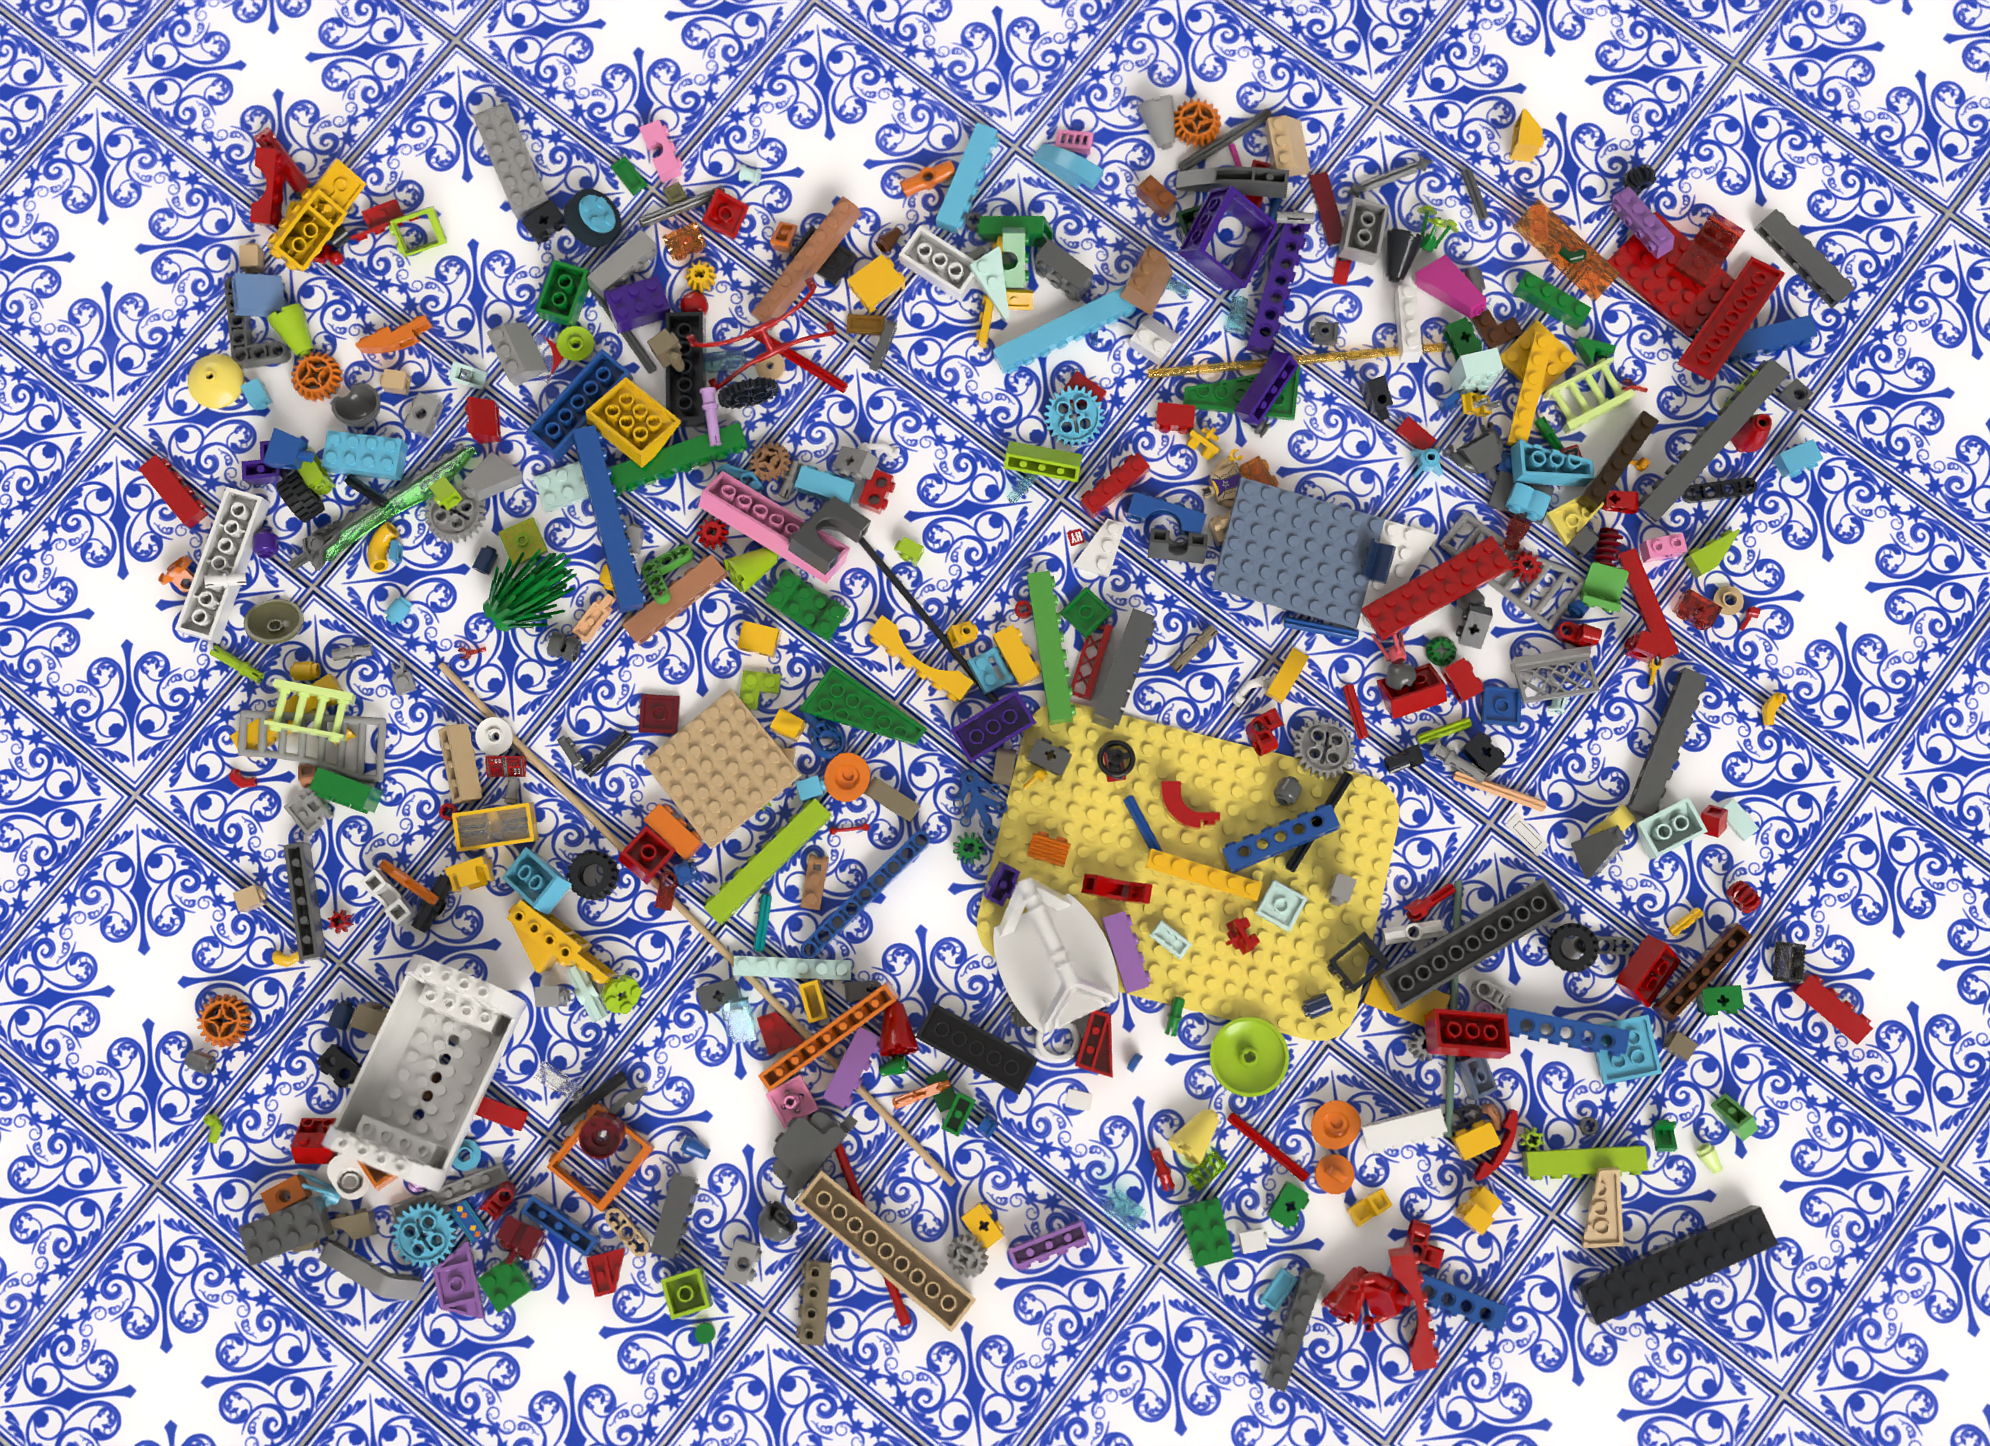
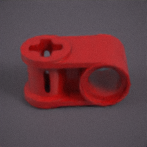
M1612 490L1603 500L1604 505L1601 508L1607 512L1638 513L1639 493L1635 491Z
M510 1181L502 1182L483 1200L479 1209L492 1216L493 1221L497 1220L512 1203L516 1191L515 1185ZM507 1191L510 1195L505 1196L501 1192Z

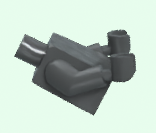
M1492 422L1487 424L1489 429L1482 424L1480 429L1482 434L1457 448V452H1454L1453 445L1448 444L1447 448L1451 452H1446L1442 449V455L1446 458L1451 457L1455 464L1469 473H1484L1487 480L1496 477L1497 473L1493 466L1502 461L1503 441L1498 433L1493 430L1494 424Z

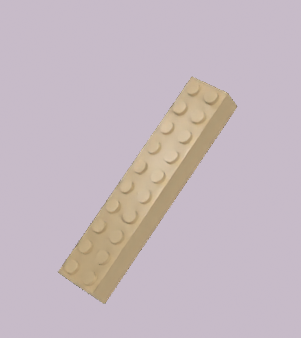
M822 1170L817 1173L795 1201L798 1206L951 1333L977 1300Z

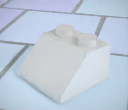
M1149 316L1140 324L1131 337L1129 347L1158 366H1161L1181 336Z

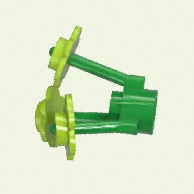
M1424 205L1422 208L1417 209L1418 213L1425 214L1420 234L1424 236L1421 249L1432 252L1433 249L1437 250L1439 243L1449 230L1458 233L1459 229L1454 220L1441 219V217L1435 216L1433 219L1428 218L1429 215H1437V211L1433 210L1434 207ZM1428 221L1434 224L1431 233H1426L1425 235ZM1437 227L1446 228L1437 241H1435L1437 237L1434 234Z

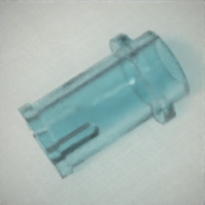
M1170 278L1166 289L1181 295L1182 298H1187L1191 287L1188 286L1189 284H1182Z

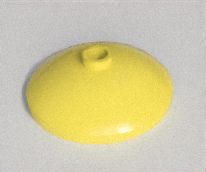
M212 354L201 358L194 364L188 375V389L193 399L200 405L212 409L223 408L235 402L242 393L240 386L245 382L242 368L231 357L223 354Z

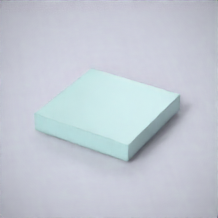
M1273 879L1255 914L1290 932L1308 898Z

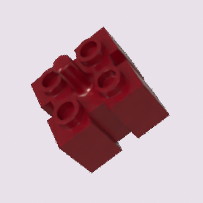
M509 1215L506 1216L496 1235V1239L499 1242L498 1245L501 1246L500 1248L509 1252L505 1263L508 1265H512L517 1254L526 1261L530 1259L536 1261L547 1240L544 1231L527 1225Z

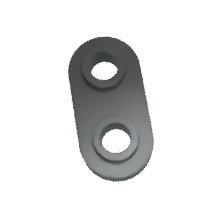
M564 735L558 738V743L577 771L584 768L583 763L586 761L580 752H575L573 740L570 737L566 738Z

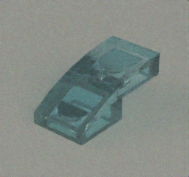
M745 351L706 353V371L709 373L720 371L731 373L746 364Z

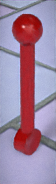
M865 823L862 826L838 829L832 827L829 832L835 835L837 832L868 831L870 826Z

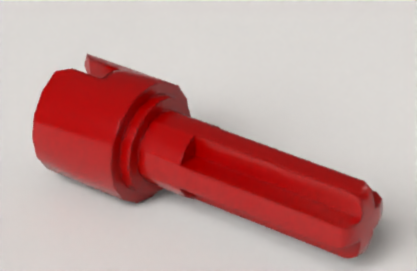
M1448 883L1423 900L1415 899L1406 905L1404 910H1409L1406 912L1409 920L1416 923L1427 916L1430 908L1456 891L1455 887Z

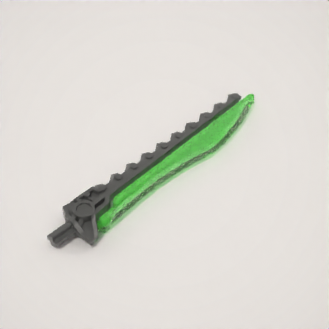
M463 444L457 445L452 453H443L439 461H431L426 469L416 470L413 477L402 479L397 487H388L384 496L389 500V504L385 508L380 507L373 501L369 504H361L358 511L347 513L344 520L333 521L332 524L328 523L316 530L307 538L302 539L303 546L301 548L303 553L288 561V564L294 571L310 561L315 570L319 571L326 561L332 562L340 552L381 523L432 497L434 493L429 486L443 476L450 482L472 456L477 454L476 449L473 446L467 449Z

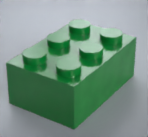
M553 259L535 309L540 319L567 327L576 326L589 291L587 276L591 274L590 271Z
M319 767L309 787L310 790L315 791V796L348 808L350 807L365 814L368 811L375 813L383 791Z
M1217 1196L1178 1206L1195 1268L1234 1258L1220 1200Z

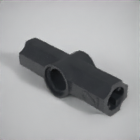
M442 874L439 875L431 889V892L439 897V901L436 905L432 906L422 899L421 908L411 924L412 927L426 934L428 933L434 920L443 912L447 904L446 899L452 890L450 878Z

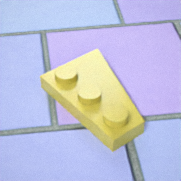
M1580 495L1548 512L1545 516L1566 547L1599 511L1604 502L1591 513L1577 503L1581 497Z

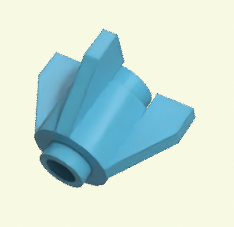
M1440 448L1412 450L1410 454L1418 460L1419 467L1413 476L1415 479L1422 471H1432L1438 477L1443 474L1439 463L1440 455L1438 452L1441 450Z

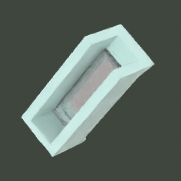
M453 361L448 379L483 390L488 372Z

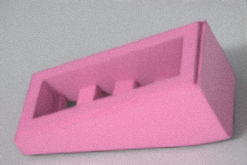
M1058 130L1054 146L1071 152L1090 155L1094 133ZM1062 136H1065L1064 143H1060ZM1069 137L1072 138L1071 144H1068ZM1076 139H1079V144H1075Z

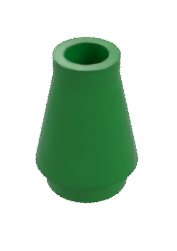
M898 1055L879 1066L882 1077L905 1074L909 1070V1063L905 1055Z

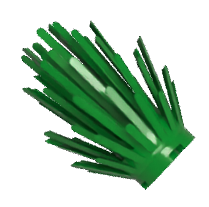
M539 548L513 579L511 577L521 562L524 552L520 554L515 565L512 567V560L509 557L503 574L500 572L498 576V566L495 569L489 598L483 603V611L487 619L491 617L496 623L494 627L503 632H508L512 628L549 626L547 623L528 622L552 618L551 615L565 612V610H558L535 615L536 613L556 607L557 604L543 606L564 597L563 595L575 589V587H571L563 591L567 587L566 582L577 576V573H574L567 577L574 570L564 568L571 561L570 557L554 566L566 554L560 553L556 556V553H550L528 573L541 558V555H538L541 552V548Z

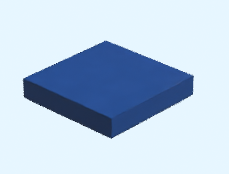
M1483 686L1481 724L1520 727L1522 699L1519 688Z

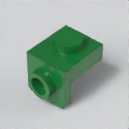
M1662 1119L1654 1124L1651 1130L1656 1152H1676L1678 1149L1674 1129L1677 1126L1676 1121Z

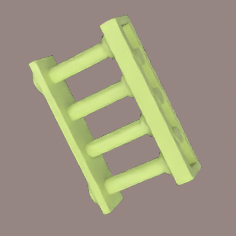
M1613 357L1607 360L1603 358L1595 363L1596 366L1559 385L1554 383L1547 388V392L1543 395L1544 399L1553 395L1567 419L1565 420L1566 424L1562 427L1565 434L1629 402L1635 396L1632 389L1626 392L1622 390L1608 366L1614 361ZM1600 370L1615 393V398L1611 400L1605 398L1592 376ZM1583 379L1587 381L1599 401V406L1594 409L1592 406L1589 407L1576 385L1577 382ZM1568 387L1570 388L1583 410L1582 415L1576 417V415L1572 414L1560 391Z
M274 679L273 687L278 690L279 697L273 721H264L269 730L281 732L282 729L326 737L328 741L340 743V740L346 741L347 737L344 734H340L346 706L349 703L355 704L356 696L353 693ZM290 692L298 693L297 696H299L293 725L281 723L287 695H290ZM310 696L317 697V700H319L312 729L300 727L306 701ZM329 699L336 700L338 704L332 732L320 730L326 703L329 702Z

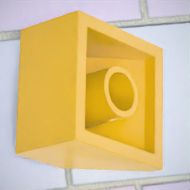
M1522 109L1514 124L1509 159L1532 162L1533 158L1538 156L1539 149L1543 147L1545 137H1542L1543 129L1527 109Z

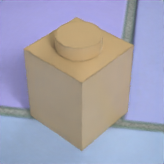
M247 243L246 245L239 246V267L245 273L264 272V251L258 244Z
M384 369V373L380 377V385L386 393L409 395L412 377L406 371Z
M252 885L232 893L239 912L246 913L267 904V892L259 885Z

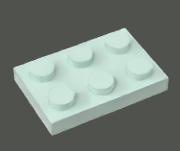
M579 461L533 477L546 513L589 498Z

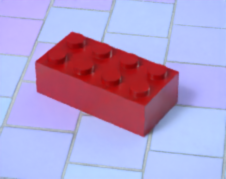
M1434 1008L1424 1015L1428 1054L1501 1059L1511 1053L1507 1014Z

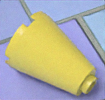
M1203 1109L1173 1134L1168 1144L1177 1154L1180 1155L1182 1153L1186 1156L1185 1160L1199 1166L1205 1157L1219 1124L1218 1114L1212 1109Z

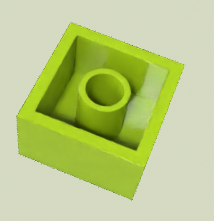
M703 1265L664 1277L660 1280L671 1320L713 1306Z

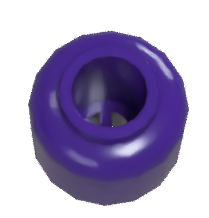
M261 529L253 535V552L260 558H272L273 555L278 553V536L269 529Z

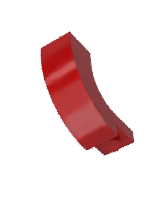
M1161 781L1160 796L1162 804L1168 815L1175 822L1186 828L1199 830L1201 822H1204L1205 826H1214L1215 822L1220 821V812H1195L1184 804L1181 796V781Z
M1084 874L1081 893L1127 903L1150 904L1153 885L1122 881L1094 874Z

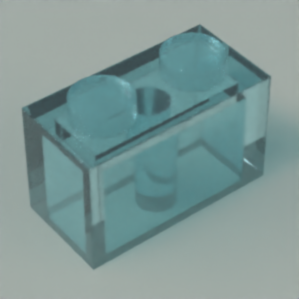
M749 997L725 1001V1009H722L723 1020L728 1022L726 1031L728 1037L732 1038L733 1044L757 1040V1029Z

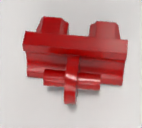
M1247 917L1236 918L1226 924L1229 930L1226 934L1230 940L1225 942L1227 946L1232 944L1235 950L1240 949L1242 955L1254 950L1255 946L1260 942L1255 933L1250 936L1247 935L1245 929L1250 927Z

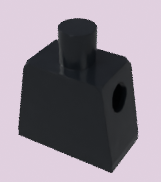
M1385 375L1366 381L1359 386L1369 413L1377 412L1380 422L1390 419L1387 408L1393 405Z

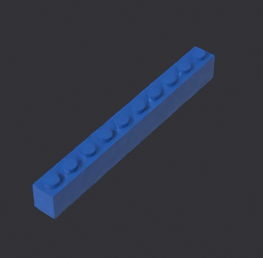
M595 425L573 429L572 437L620 614L643 609V602H646L644 591H640L639 584H641L640 575L635 573L634 570L636 560L634 555H630V538L625 537L626 524L625 520L621 519L619 515L622 510L620 502L615 500L614 495H617L615 484L610 482L612 473L610 466H606L605 460H607L605 448L601 449V432L596 430Z

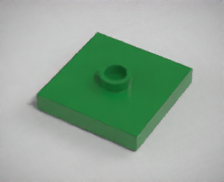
M1087 587L1060 612V615L1086 639L1113 614V610Z

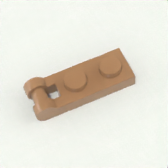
M809 854L801 908L820 911L829 857L823 856L821 858L816 857L814 854ZM814 865H821V871L814 870Z

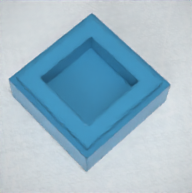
M391 540L389 559L394 563L401 564L403 545L398 541Z

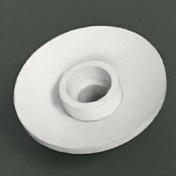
M487 718L477 727L475 734L476 743L488 755L503 754L512 744V728L502 718ZM495 733L499 734L498 740L494 737Z

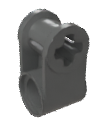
M876 980L845 982L846 1002L861 1001L872 993L868 990L872 983L877 988L882 986V984Z

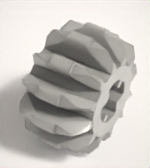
M1418 1029V1035L1415 1033L1411 1034L1415 1040H1408L1409 1044H1413V1047H1410L1408 1050L1409 1052L1416 1051L1413 1054V1058L1420 1056V1061L1424 1062L1425 1058L1428 1061H1432V1055L1434 1057L1439 1056L1438 1054H1428L1427 1050H1425L1427 1046L1426 1048L1421 1047L1426 1042L1425 1031L1423 1032L1422 1029Z

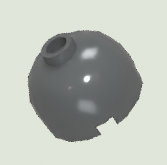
M769 1201L759 1213L758 1227L764 1238L779 1242L788 1239L796 1232L798 1228L796 1219L792 1221V1218L789 1216L792 1212L784 1204L778 1201L773 1203Z

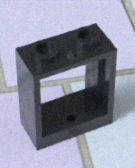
M1362 932L1326 961L1328 964L1326 968L1333 976L1337 975L1341 980L1339 984L1346 992L1349 990L1352 993L1390 962L1366 932ZM1360 942L1378 965L1353 984L1336 961Z

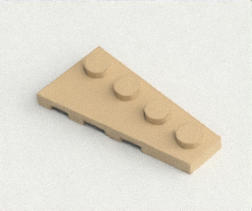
M1618 1167L1597 1169L1581 1244L1583 1248L1624 1246L1620 1169Z

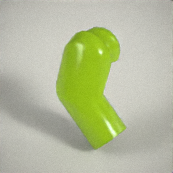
M208 1114L203 1119L204 1124L208 1125L211 1129L207 1141L217 1144L223 1126L218 1116Z

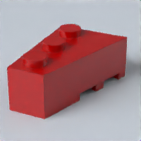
M1096 1010L1089 1015L1074 1066L1113 1078L1111 1014Z

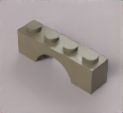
M367 1208L354 1210V1215L348 1216L347 1212L335 1215V1219L330 1220L332 1228L344 1230L352 1240L378 1234L374 1210L367 1211ZM321 1239L295 1249L293 1253L320 1247Z

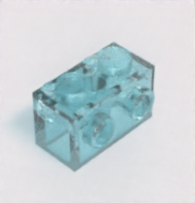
M1116 1186L1101 1205L1104 1208L1102 1212L1110 1219L1113 1217L1117 1218L1120 1221L1118 1225L1127 1232L1129 1229L1135 1231L1148 1213L1146 1209ZM1117 1201L1118 1206L1112 1207V1203ZM1134 1214L1133 1219H1128V1216Z

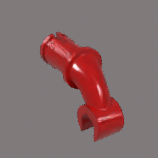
M1160 1147L1150 1150L1151 1158L1157 1169L1156 1176L1160 1179L1162 1189L1169 1191L1167 1184H1169L1171 1190L1174 1189L1175 1184L1170 1174L1171 1168L1166 1165Z

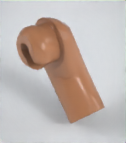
M1492 1103L1483 1104L1481 1108L1482 1113L1490 1116L1494 1130H1501V1112Z

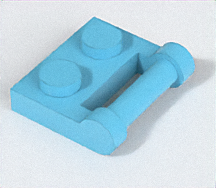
M998 646L967 661L984 695L1016 680L1013 674H1010L1000 656ZM993 657L1004 679L1000 680L989 658Z

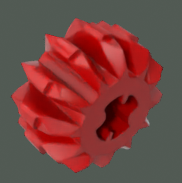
M713 517L710 518V522L704 519L705 525H698V528L701 530L696 533L700 537L698 541L704 543L705 548L711 545L713 550H715L716 544L720 548L723 547L721 541L727 542L728 539L725 536L729 535V531L725 530L727 528L726 523L722 524L720 519H717L715 522ZM714 531L716 535L712 536L710 532Z
M1521 551L1520 555L1515 554L1513 556L1514 560H1511L1513 568L1509 572H1515L1512 577L1514 579L1519 577V583H1522L1524 579L1527 583H1530L1532 579L1536 580L1538 574L1542 572V569L1539 568L1542 562L1536 561L1539 555L1532 557V551H1529L1527 554L1525 551Z
M1740 880L1733 883L1726 891L1730 902L1743 913H1751L1761 904L1760 896L1753 887H1750L1744 881Z

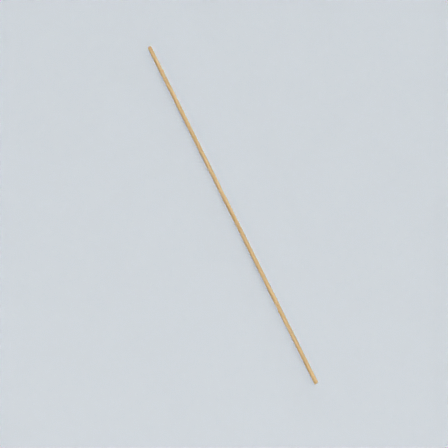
M444 662L438 666L487 718L497 717ZM513 733L512 743L621 853L626 846ZM655 877L650 883L734 967V956ZM743 976L805 1040L812 1036L755 977ZM828 1051L821 1054L837 1070L840 1063ZM860 1085L859 1089L854 1088L950 1187L956 1182L862 1085Z

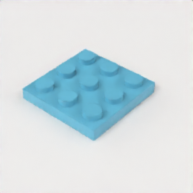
M1649 1015L1598 1024L1630 1030L1626 1054L1620 1053V1057L1608 1055L1607 1050L1600 1049V1053L1595 1052L1603 1085L1662 1074ZM1605 1034L1601 1038V1043L1604 1046L1609 1045L1611 1039L1609 1035Z

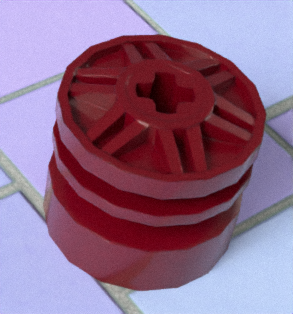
M599 1112L593 1115L583 1125L579 1133V1145L582 1151L587 1156L597 1160L612 1156L624 1142L626 1135L625 1125L616 1114L610 1112ZM606 1130V1136L603 1138L601 1132Z

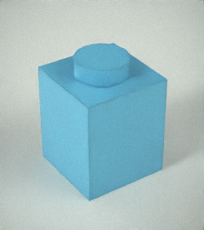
M258 378L240 386L249 405L256 411L266 409L269 404L273 403L264 383Z
M818 775L795 782L803 803L809 799L813 800L825 796L824 790H827L823 779L820 780Z

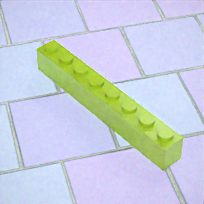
M816 798L813 801L809 799L802 806L803 810L799 814L795 813L788 820L790 823L785 828L782 826L776 831V837L771 842L768 840L761 846L762 851L757 855L753 854L747 860L748 864L743 869L740 867L733 874L734 878L730 882L726 881L719 887L720 892L716 896L711 895L705 901L706 905L703 908L718 924L723 925L833 817Z

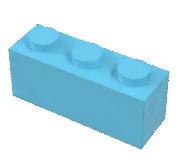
M807 465V467L801 466L794 485L797 492L825 501H829L835 496L848 506L851 505L857 488L855 482H853L854 480L851 478H839L830 471H825L824 473L811 465Z

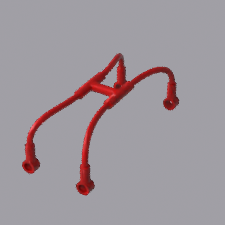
M812 277L805 280L810 290L809 293L796 306L782 316L764 322L740 336L708 343L697 342L694 334L686 336L691 347H716L731 344L745 338L748 339L759 333L768 351L759 354L756 358L744 364L720 384L717 383L715 378L708 380L710 387H715L717 391L757 362L760 363L795 344L832 336L837 333V328L831 321L825 324L828 332L798 338L774 347L768 335L767 329L778 325L780 321L795 313L812 297L817 288V284Z

